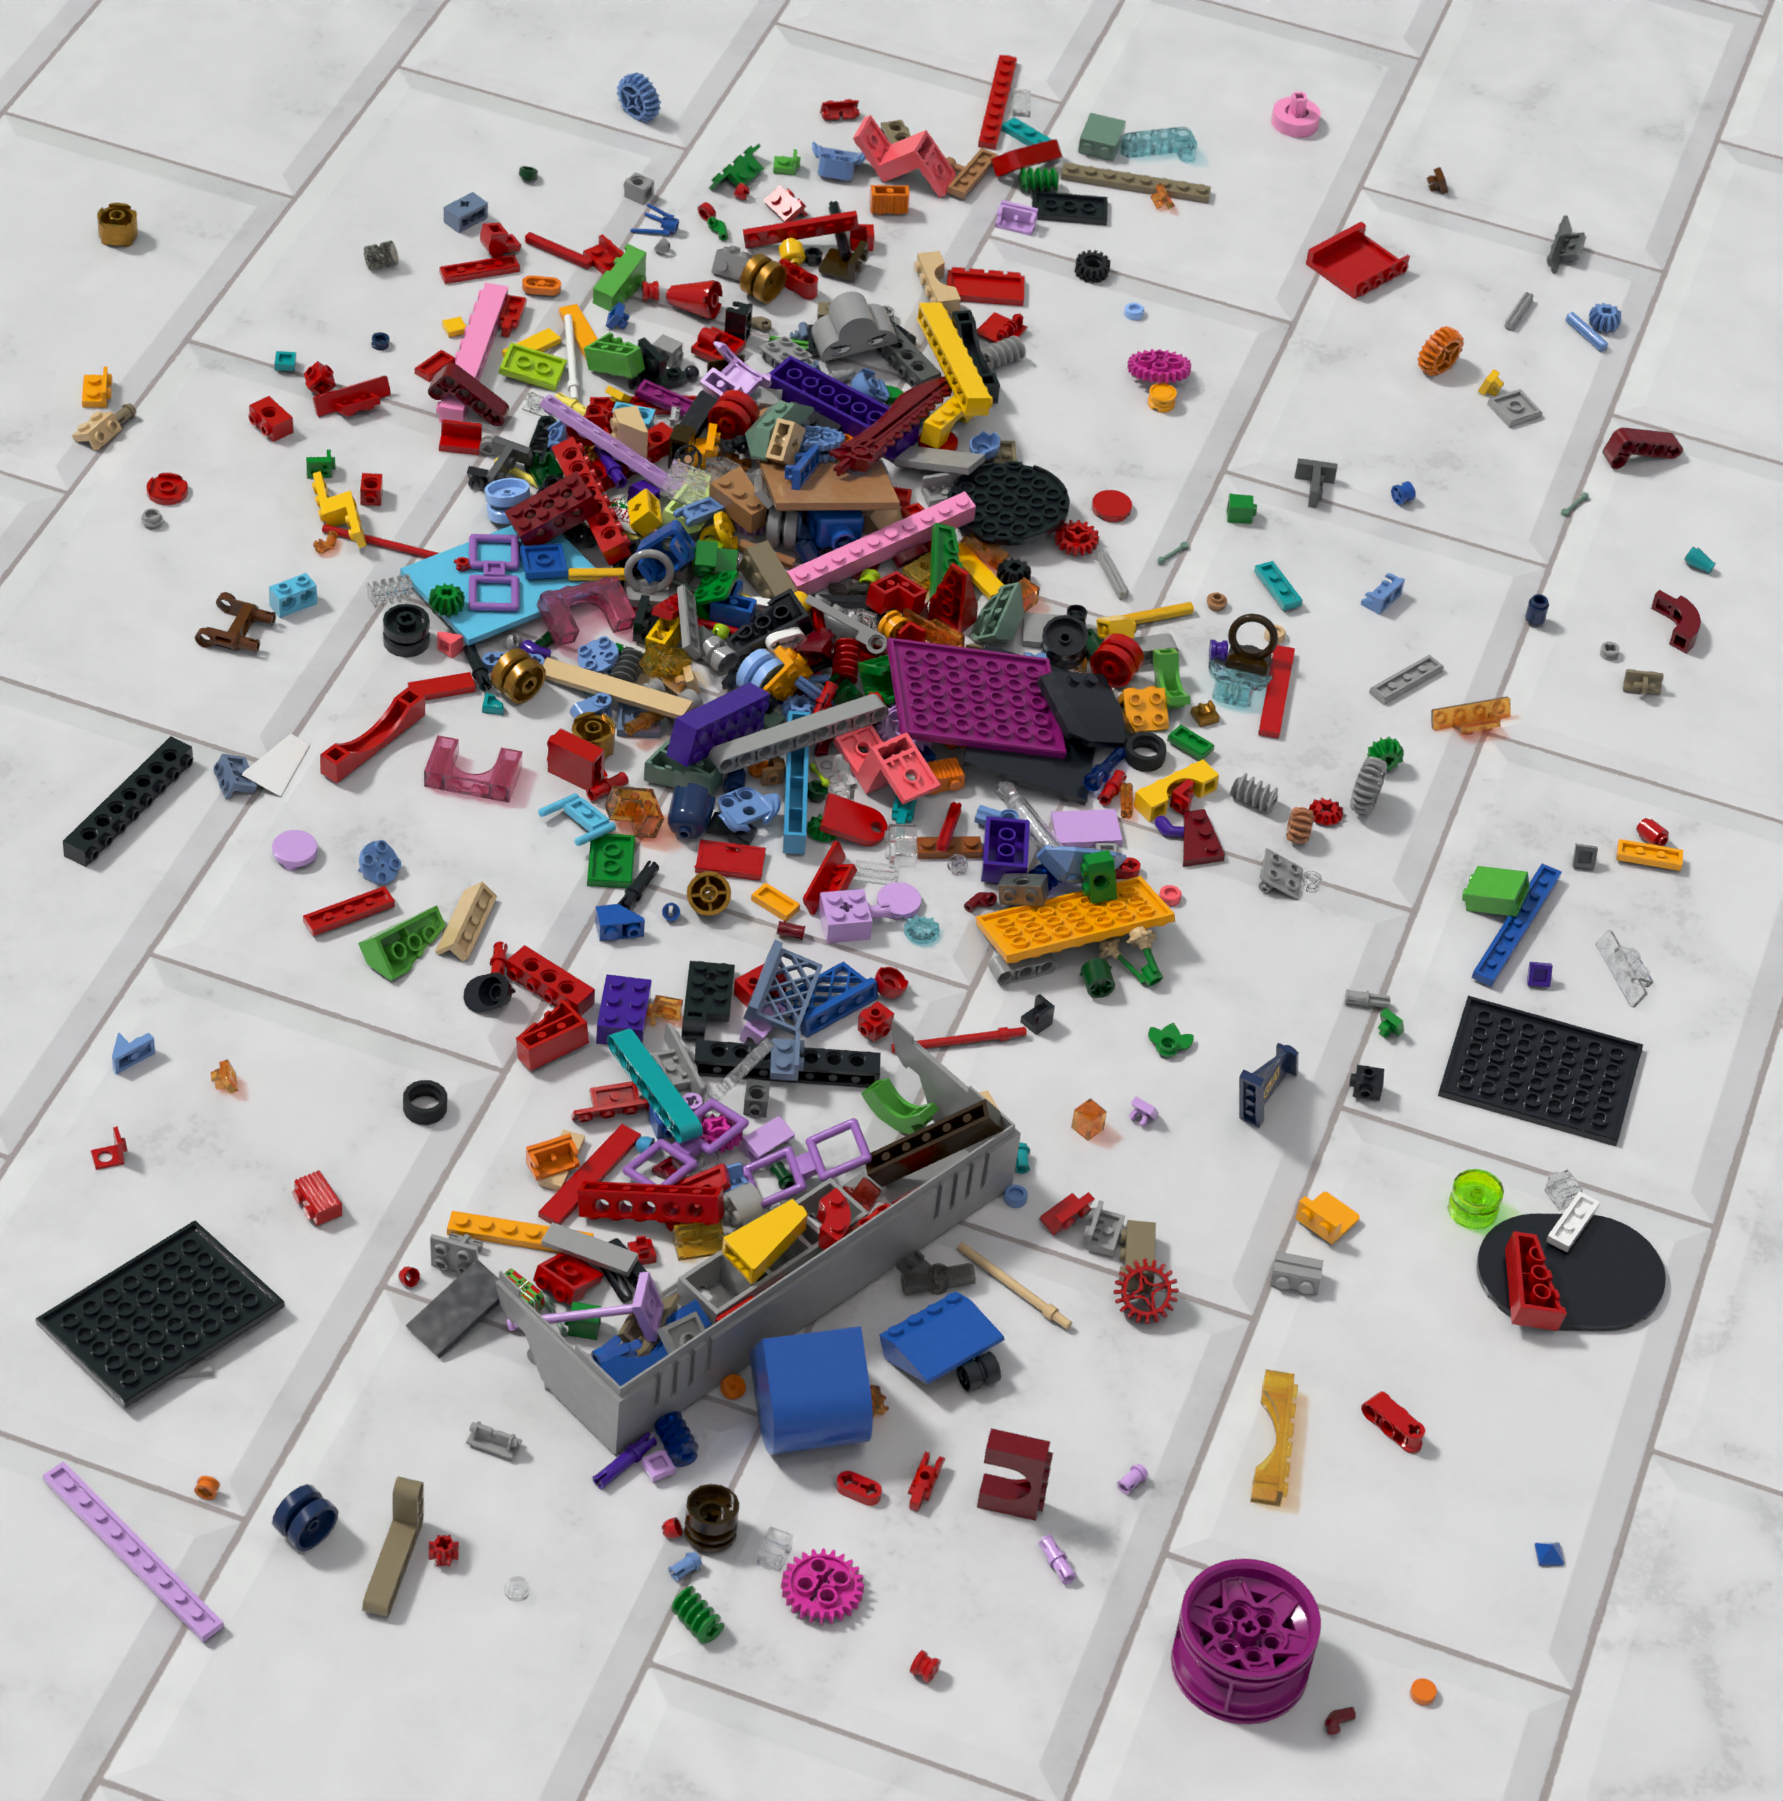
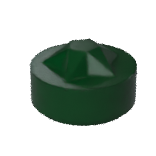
M521 166L518 175L523 177L524 180L529 181L537 179L538 170L533 167Z
M810 781L808 783L807 797L813 801H823L827 796L828 787H823L821 781Z

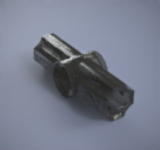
M936 1263L931 1265L929 1270L902 1274L900 1281L903 1294L906 1296L924 1292L941 1295L948 1288L975 1284L976 1277L975 1269L971 1263L948 1267L944 1264Z

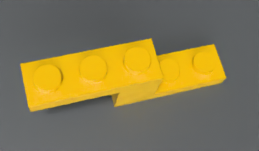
M321 471L313 473L315 482L311 484L315 495L318 494V496H315V501L318 508H321L318 510L321 521H325L327 525L334 527L347 523L348 527H351L348 530L351 541H356L359 548L367 546L357 503L351 490L330 497Z

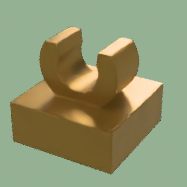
M1209 700L1208 703H1199L1198 706L1191 707L1190 714L1199 727L1218 723L1220 718L1212 700Z

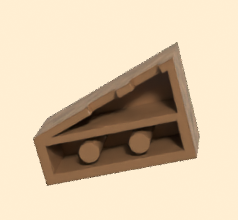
M741 466L710 483L709 496L725 507L723 512L727 513L732 520L751 534L766 525L767 508L754 494V486Z

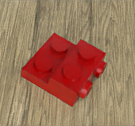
M559 1253L538 1264L533 1281L539 1289L552 1293L557 1301L572 1305L573 1302L583 1299L589 1288L600 1283L604 1274L581 1259Z

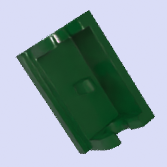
M546 452L545 459L542 462H538L539 455L538 453L535 454L532 466L529 467V472L538 489L546 478L551 475L563 479L564 473L552 452Z
M835 673L828 679V681L835 683V680L838 679L840 675L838 673ZM845 678L838 685L839 687L836 690L833 701L840 705L861 698L863 694L848 678ZM822 683L821 688L824 689L825 684Z

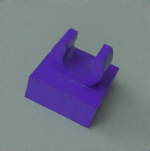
M1529 962L1527 985L1550 987L1553 965L1551 963Z

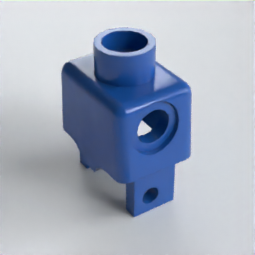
M805 510L807 515L806 528L817 548L832 547L835 550L860 539L862 536L864 525L862 510Z
M673 520L642 539L636 552L653 549L664 553L672 561L675 573L694 559L696 544L678 520ZM667 537L672 538L670 546H666L662 540ZM644 558L638 561L637 569L649 584L654 580L657 582L665 577L666 568L661 561L655 558Z

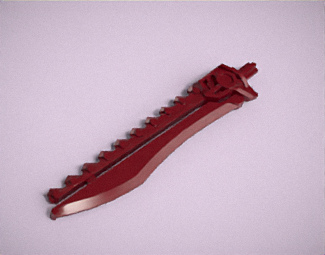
M943 376L924 382L902 393L887 412L874 424L851 440L842 442L839 448L830 450L829 455L840 461L833 468V471L837 472L836 475L840 477L848 470L866 472L880 460L884 453L887 452L886 447L895 446V439H903V432H910L911 425L919 424V418L927 417V411L935 410V404L943 403V397L951 396L952 389L946 377Z

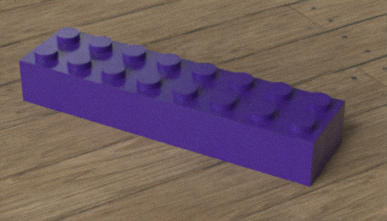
M791 355L769 373L772 382L769 388L782 390V401L788 403L795 401L801 405L813 407L814 411L842 425L841 432L853 438L874 424L890 408ZM920 423L911 425L910 432H903V439H895V446L886 447L887 452L883 456L895 461L896 457L910 446L915 445L918 442Z

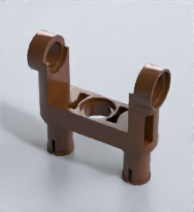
M222 592L216 600V605L224 613L236 616L228 632L211 627L200 628L195 635V641L205 648L216 645L235 651L244 649L257 653L260 648V640L245 636L255 621L273 626L276 620V612L259 609L256 604L236 600L232 594ZM222 600L227 601L230 604V606L224 604ZM201 634L208 636L210 640L203 638Z

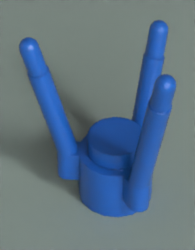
M647 203L646 206L664 217L661 218L647 212L644 213V216L660 221L663 230L630 229L631 232L664 234L669 236L670 233L676 234L679 219Z

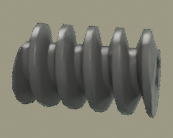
M632 647L623 648L610 676L635 684L646 663L645 655Z

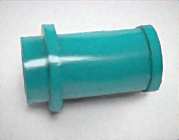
M1023 1142L1019 1143L1015 1171L1019 1174H1025L1027 1171H1030L1028 1156L1030 1148Z

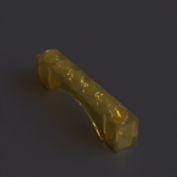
M1265 1370L1260 1404L1267 1411L1273 1423L1276 1444L1269 1456L1255 1468L1250 1502L1280 1507L1282 1497L1287 1498L1289 1483L1284 1482L1285 1477H1289L1291 1463L1286 1462V1459L1291 1457L1292 1443L1288 1442V1438H1292L1294 1432V1423H1290V1418L1295 1417L1296 1404L1292 1403V1398L1296 1399L1298 1384H1294L1295 1374Z

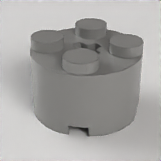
M747 1182L723 1194L725 1214L722 1218L726 1223L730 1222L732 1224L733 1232L768 1213L767 1209L763 1210L761 1203L764 1200L752 1183L748 1184Z

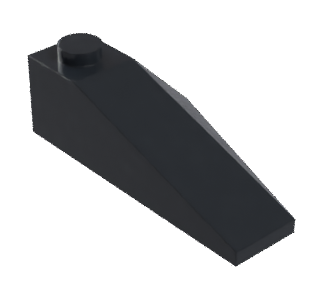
M791 588L767 602L768 606L764 610L755 613L752 621L742 625L726 640L727 645L741 656L758 649H766L765 639L774 632L792 627H799L804 635L814 631L808 613Z

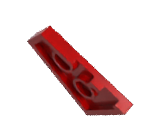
M724 1163L685 1178L675 1184L682 1186L723 1187V1192L731 1187L728 1168ZM670 1203L674 1208H679L675 1203ZM694 1204L697 1209H702L698 1204ZM675 1221L666 1223V1227L670 1232L681 1225L680 1222Z

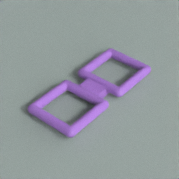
M471 534L469 536V565H471V569H482L483 575L469 576V609L472 611H518L520 608L519 577L505 575V570L519 569V537L517 535ZM477 542L511 543V562L477 561ZM477 583L511 584V603L477 602Z
M711 1098L694 1111L698 1119L714 1109L736 1123L733 1127L711 1144L699 1137L681 1144L677 1141L671 1144L664 1139H659L624 1166L622 1172L637 1183L656 1184L637 1172L636 1169L662 1149L685 1164L661 1183V1185H675L698 1166L697 1160L694 1159L695 1156L702 1151L708 1155L714 1154L748 1127L749 1121L716 1099Z
M851 1118L808 1137L806 1145L809 1151L797 1157L791 1147H785L744 1165V1177L756 1187L752 1172L784 1158L787 1159L796 1184L763 1198L762 1208H767L805 1191L807 1188L805 1180L818 1174L820 1181L825 1182L829 1178L833 1179L871 1162L872 1156L858 1120ZM851 1129L861 1156L826 1171L816 1144Z

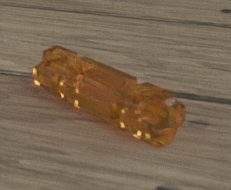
M1124 782L1121 785L1122 818L1130 819L1132 817L1133 785L1131 783Z

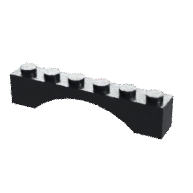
M952 311L951 319L953 325L957 329L959 337L962 338L963 345L967 348L969 356L972 357V362L977 367V372L982 377L984 385L987 386L988 393L992 396L993 404H998L1000 383L996 373L990 371L984 361L972 311Z

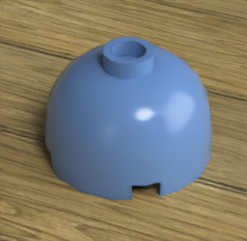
M863 368L852 379L851 387L884 403L889 397L888 388L881 378L877 380L874 377L876 373L873 370Z

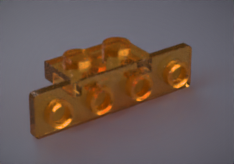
M908 608L903 610V617L926 629V640L930 643L965 648L964 634L936 618L929 621Z
M1506 696L1432 709V729L1440 730L1453 727L1464 735L1473 734V731L1478 730L1491 731L1495 727H1500V719L1511 716L1510 698Z

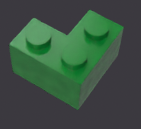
M697 540L693 575H697L698 578L702 579L709 574L714 575L724 571L736 570L738 550L718 548V542Z

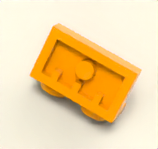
M107 366L103 368V375H84L82 407L107 408V399H111V387L108 386H112V374H108Z

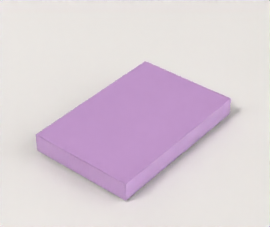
M1116 809L1051 812V822L1057 847H1095V843H1117L1118 846H1122L1123 840Z

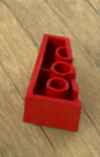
M1514 1231L1505 1247L1511 1322L1515 1325L1558 1331L1567 1313L1559 1302L1560 1295L1551 1281L1553 1276L1545 1265L1546 1258L1536 1234Z

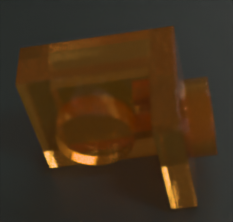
M656 995L654 1003H649L647 1016L651 1017L650 1026L656 1025L658 1017L680 1021L683 1000Z

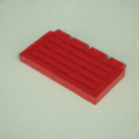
M952 267V270H948L947 286L956 287L961 301L1023 306L1025 276H1021V272L1007 271L1006 275L1004 271L988 270V273H984V269L969 268V271H965V268Z

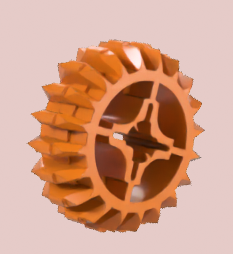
M1448 326L1435 330L1434 334L1430 335L1428 340H1425L1426 343L1419 352L1418 366L1425 374L1430 376H1438L1439 373L1442 374L1456 363L1457 358L1460 357L1459 354L1463 350L1464 338L1456 329Z

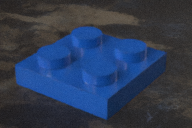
M562 543L520 546L525 579L567 577L568 570Z

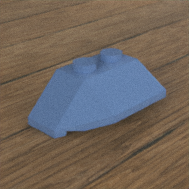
M1045 845L1036 855L1037 859L1058 881H1064L1068 884L1085 883L1080 870V864L1083 863V855L1105 850ZM1109 851L1114 858L1116 870L1127 859L1126 855Z

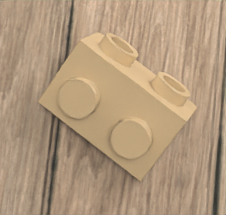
M96 412L90 416L88 422L77 427L78 430L71 436L75 442L89 441L93 450L97 451L118 434L122 428L113 412Z

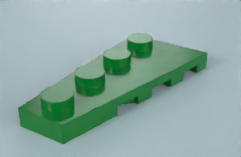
M935 523L932 526L929 600L935 594L937 586L941 584L943 576L952 563L963 569L962 562L959 561L958 557L960 551L955 527Z

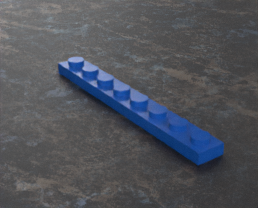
M1543 863L1540 865L1530 881V890L1517 917H1507L1473 971V979L1491 987L1493 986L1559 881L1562 871Z

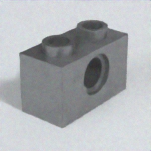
M1004 873L998 884L1000 905L1043 906L1049 895L1047 874Z

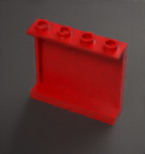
M1359 222L1308 249L1306 259L1308 267L1353 299L1365 295L1367 292L1378 288L1387 281H1391L1400 274H1404L1409 267V255L1398 259L1365 235L1366 225L1363 222Z

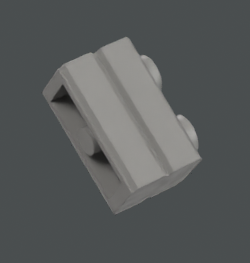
M1276 1251L1270 1285L1282 1290L1293 1289L1303 1294H1317L1324 1260Z

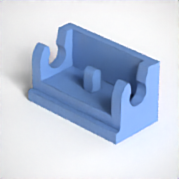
M1387 573L1385 577L1390 579L1392 583L1383 580L1373 592L1365 593L1366 598L1361 600V605L1380 615L1402 594L1404 578Z

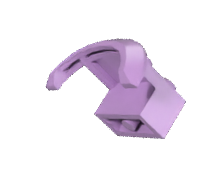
M717 341L713 343L729 364L721 372L712 368L700 380L704 391L719 399L725 391L731 389L739 390L751 396L759 386L764 388L771 386V375L769 373L763 375L750 368L725 343Z

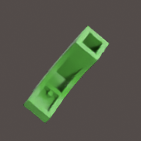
M1174 648L1153 649L1155 684L1157 688H1165L1167 709L1182 708L1190 704V695L1184 691L1180 680L1179 652Z
M889 1078L875 1081L861 1093L871 1110L883 1122L893 1129L906 1134L922 1129L933 1120L932 1116L939 1110L934 1102L920 1106L909 1103L897 1092Z

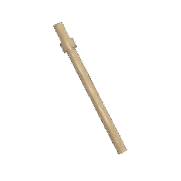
M965 1243L959 1244L958 1251L1042 1311V1315L1048 1320H1054L1066 1330L1071 1327L1072 1321L1059 1313L1057 1307L1044 1302Z

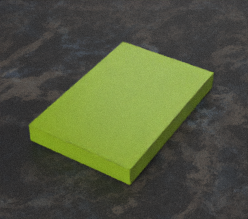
M511 342L498 374L556 391L568 360Z

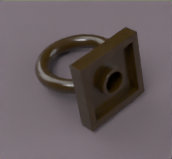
M1259 614L1242 615L1231 624L1228 631L1230 649L1225 668L1266 676L1272 652L1278 644L1277 629L1265 616ZM1248 622L1262 624L1269 632V644L1265 649H1259L1253 645H1239L1236 638L1239 627Z

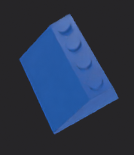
M956 1291L879 1334L884 1359L926 1384H930L1005 1340L1003 1334L969 1298Z

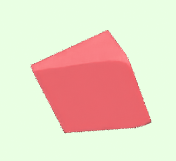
M439 631L437 633V649L453 659L463 651V636Z

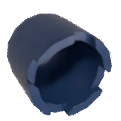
M688 783L687 787L680 788V785H678L674 789L667 824L675 835L684 839H696L706 832L716 804V797H712L708 793V788L699 784Z

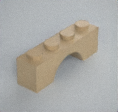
M940 251L917 253L914 270L919 275L920 284L924 286L925 296L929 298V302L942 303L945 310L948 311V316L952 315V311H959L961 299L956 287L947 286L938 281L943 278L945 266Z

